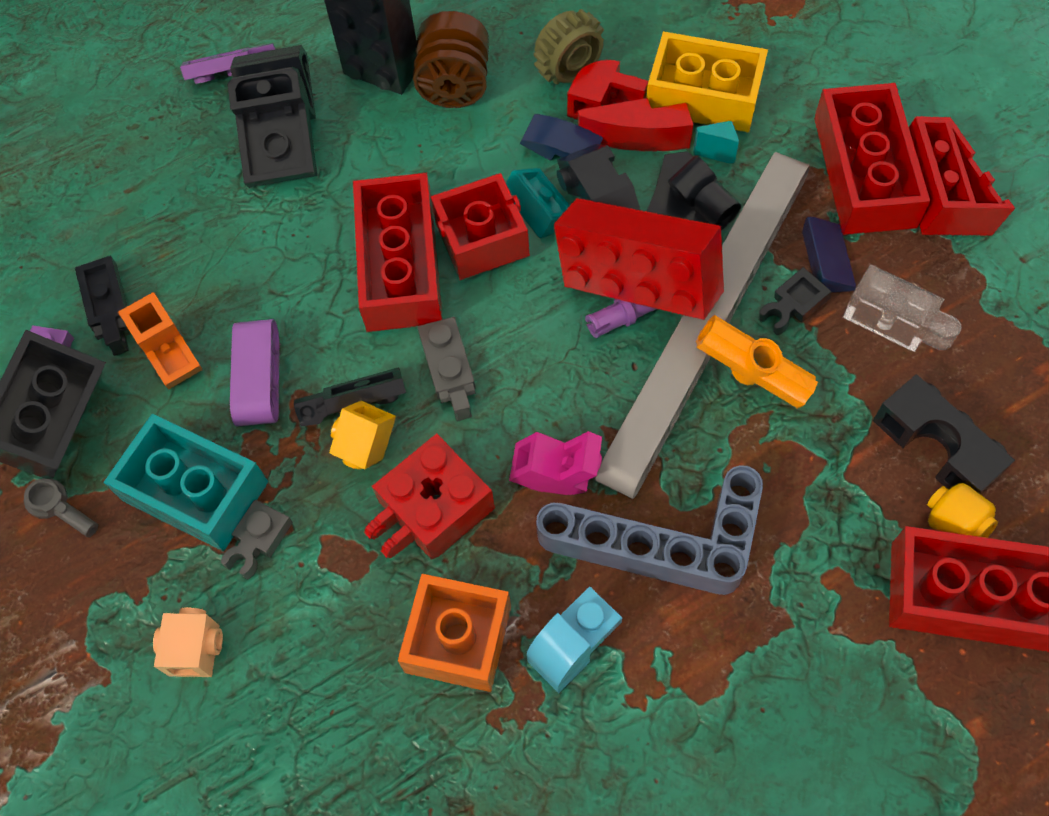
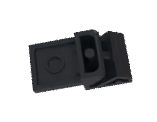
M298 45L234 57L230 67L233 77L227 85L230 109L236 116L244 184L251 188L318 176L310 123L311 119H316L308 56L303 46Z

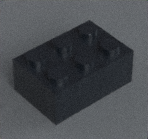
M25 330L0 380V462L45 479H53L106 362Z

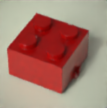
M501 173L430 196L436 226L459 280L530 256L528 229L519 212L521 211L520 202L517 195H511Z

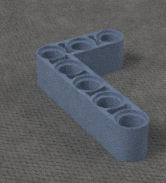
M739 465L727 472L719 494L710 539L563 503H550L540 509L536 520L537 537L540 545L545 550L555 554L715 594L726 595L734 592L739 587L747 569L763 489V480L760 474L749 466ZM742 486L749 491L750 495L746 497L739 496L732 491L731 487ZM553 522H560L567 527L560 534H551L545 528ZM725 524H735L742 530L743 534L732 536L724 531L722 526ZM601 532L608 537V541L595 545L590 543L586 537L590 533ZM635 542H642L649 547L650 552L645 555H636L629 550L628 546ZM683 552L691 558L693 563L687 566H680L671 559V555ZM726 563L734 569L735 575L731 577L719 575L715 571L714 565Z

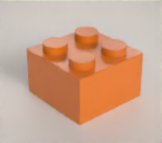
M421 574L398 657V663L406 674L491 692L511 611L509 592Z

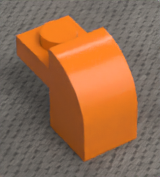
M154 292L118 311L133 338L144 351L168 390L203 370Z

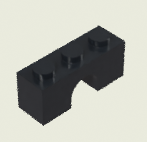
M917 374L882 403L872 420L902 448L919 437H929L939 441L947 451L948 461L935 478L948 489L957 484L964 483L979 494H982L1015 461L1000 442L989 438L974 425L969 415L957 410L942 397L940 391L934 385L925 382Z

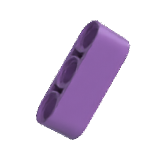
M274 319L237 322L233 324L230 412L236 427L276 423L278 421L280 344L278 327Z

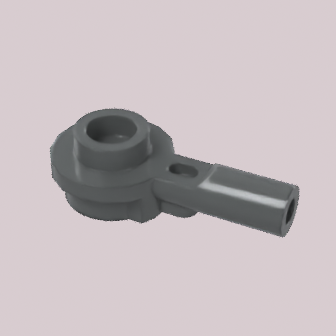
M45 478L38 479L26 488L24 505L32 516L39 519L57 516L86 537H91L97 531L98 523L67 503L68 494L66 488L59 481Z

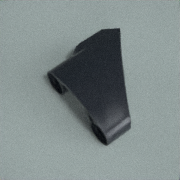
M688 151L664 155L656 189L647 212L719 225L721 230L736 218L740 212L741 204L717 181L714 172L699 156L695 155L693 157Z

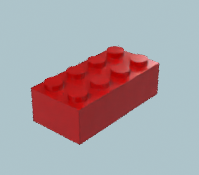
M896 83L823 89L814 120L843 235L918 228L930 203V198Z
M427 173L353 181L358 302L366 331L416 327L443 320L434 214Z
M576 198L554 223L564 287L705 320L724 292L721 226L579 198Z
M905 526L891 546L889 627L1049 652V547Z

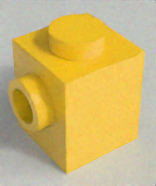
M359 401L342 408L340 417L337 418L331 429L333 442L329 453L343 459V463L348 467L364 470L383 460L396 416L364 401Z

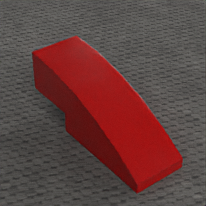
M648 98L578 110V126L603 137L600 145L633 151H672L689 149L691 145L693 122L687 103L651 109Z

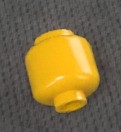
M964 483L957 484L950 489L942 486L932 495L927 504L932 509L928 518L929 526L936 531L988 538L998 524V521L994 519L996 512L994 504Z

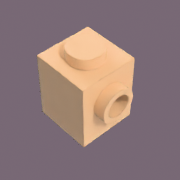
M181 608L179 614L163 613L161 627L156 629L153 638V649L156 654L154 667L170 677H212L215 655L220 654L223 644V634L219 628L220 625L209 617L205 610L199 608Z

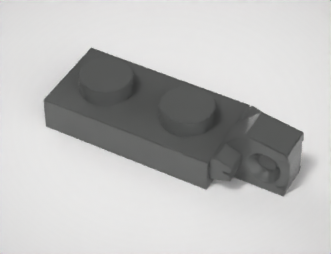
M455 317L418 326L419 336L437 398L440 399L441 403L451 401L457 421L471 418L472 415L467 396L476 394V387Z

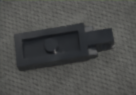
M110 255L75 267L88 326L94 332L95 337L98 340L104 338L105 345L109 346L114 356L129 351L127 339L123 332L128 330L118 313V311L128 305L116 262Z
M398 367L323 388L321 393L295 399L294 408L301 426L321 424L324 417H327L329 414L338 413L340 415L342 408L356 402L364 401L368 404L376 402L379 405L388 404L396 401L399 395L406 393L400 368Z

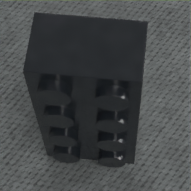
M324 0L343 73L352 79H359L376 85L382 90H390L402 95L413 79L414 63L417 56V40L410 0Z

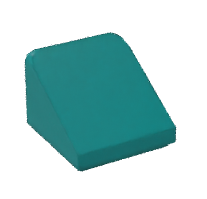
M725 121L697 127L693 148L694 155L725 163H735L739 139L733 122Z

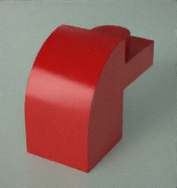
M600 60L590 63L577 73L567 92V117L578 120V110L647 98L649 81L620 73V61Z

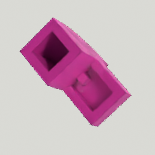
M588 431L564 443L542 433L535 432L515 444L509 481L540 492L563 495L587 492L588 480L597 476L601 466L602 456L600 450L602 437Z

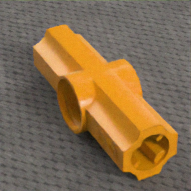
M716 315L707 321L695 342L697 343L696 348L731 368L733 376L740 383L745 385L758 384L797 409L806 404L810 396L814 394L818 384L816 376L783 357L782 351L774 341L767 338L755 340Z

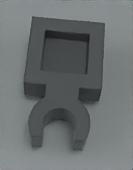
M254 500L231 534L239 541L238 546L231 547L224 553L221 564L230 570L237 560L245 559V564L239 573L245 579H250L257 570L258 563L256 558L262 553L271 558L291 527L292 520L275 509Z

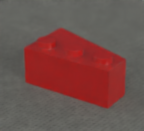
M916 116L910 124L909 130L930 198V203L919 224L922 235L992 236L1014 211L1015 207L1009 199L1002 201L992 186L995 179L989 171L983 173L972 158L976 152L951 117Z

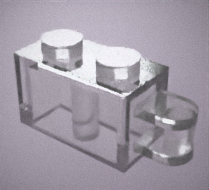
M871 264L853 292L843 318L913 352L916 351L920 342L937 350H947L952 346L962 329L958 319L939 310L945 300L944 298Z

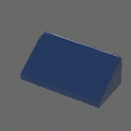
M807 217L802 234L812 275L824 284L831 293L855 291L856 284L840 224L816 217Z

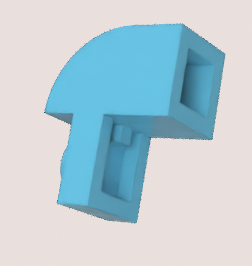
M589 587L561 615L557 613L540 631L527 651V662L560 693L590 663V654L622 623V617Z

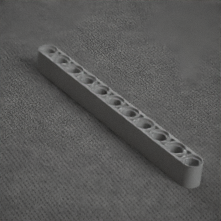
M778 152L772 155L722 245L723 294L705 320L683 315L604 456L595 479L597 482L632 499L636 497L711 358L710 355L696 348L697 343L695 342L700 331L714 315L727 323L731 321L805 182L810 169L809 164Z

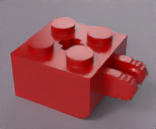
M436 433L372 485L378 502L385 509L368 523L364 533L369 539L375 540V538H378L398 523L402 528L384 542L381 549L382 554L386 558H392L415 541L432 560L443 554L495 509L492 490ZM434 495H441L439 498L435 500L432 497Z

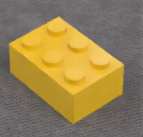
M663 31L647 87V98L651 109L687 103L692 122L710 125L732 121L735 130L749 132L768 49Z

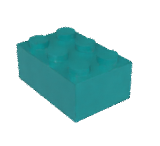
M151 414L103 483L123 502L224 552L233 538L231 534L253 501L259 498L269 481L256 462L155 414Z

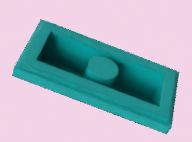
M540 168L512 170L506 185L512 196L517 195L521 206V211L519 212L539 238L555 233L554 223L570 205Z

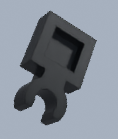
M802 267L775 290L774 298L778 302L764 305L760 310L759 320L764 322L770 316H778L781 320L774 325L773 332L776 335H780L787 330L790 318L795 316L802 323L831 298V291Z

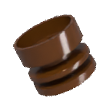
M442 11L430 15L421 23L417 33V56L413 74L415 89L422 98L434 105L445 108H462L472 105L482 98L487 88L488 31L479 20L462 12Z

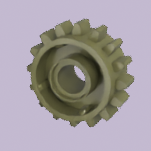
M579 9L578 12L566 11L551 19L541 30L535 43L534 57L537 61L534 63V66L539 70L538 72L549 83L551 81L555 84L573 82L577 73L588 64L598 61L602 53L604 39L601 34L604 29L599 25L600 22L590 12L586 13L583 9Z

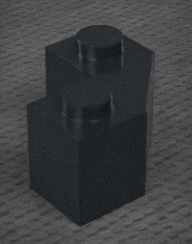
M594 144L557 159L560 170H557V178L561 188L567 191L568 194L578 196L580 199L641 210L633 183L626 173L618 175L614 169L612 162L615 156L608 145Z

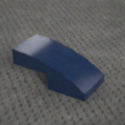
M534 114L520 144L551 161L555 154L562 158L594 144H601L603 137L571 122L546 115Z

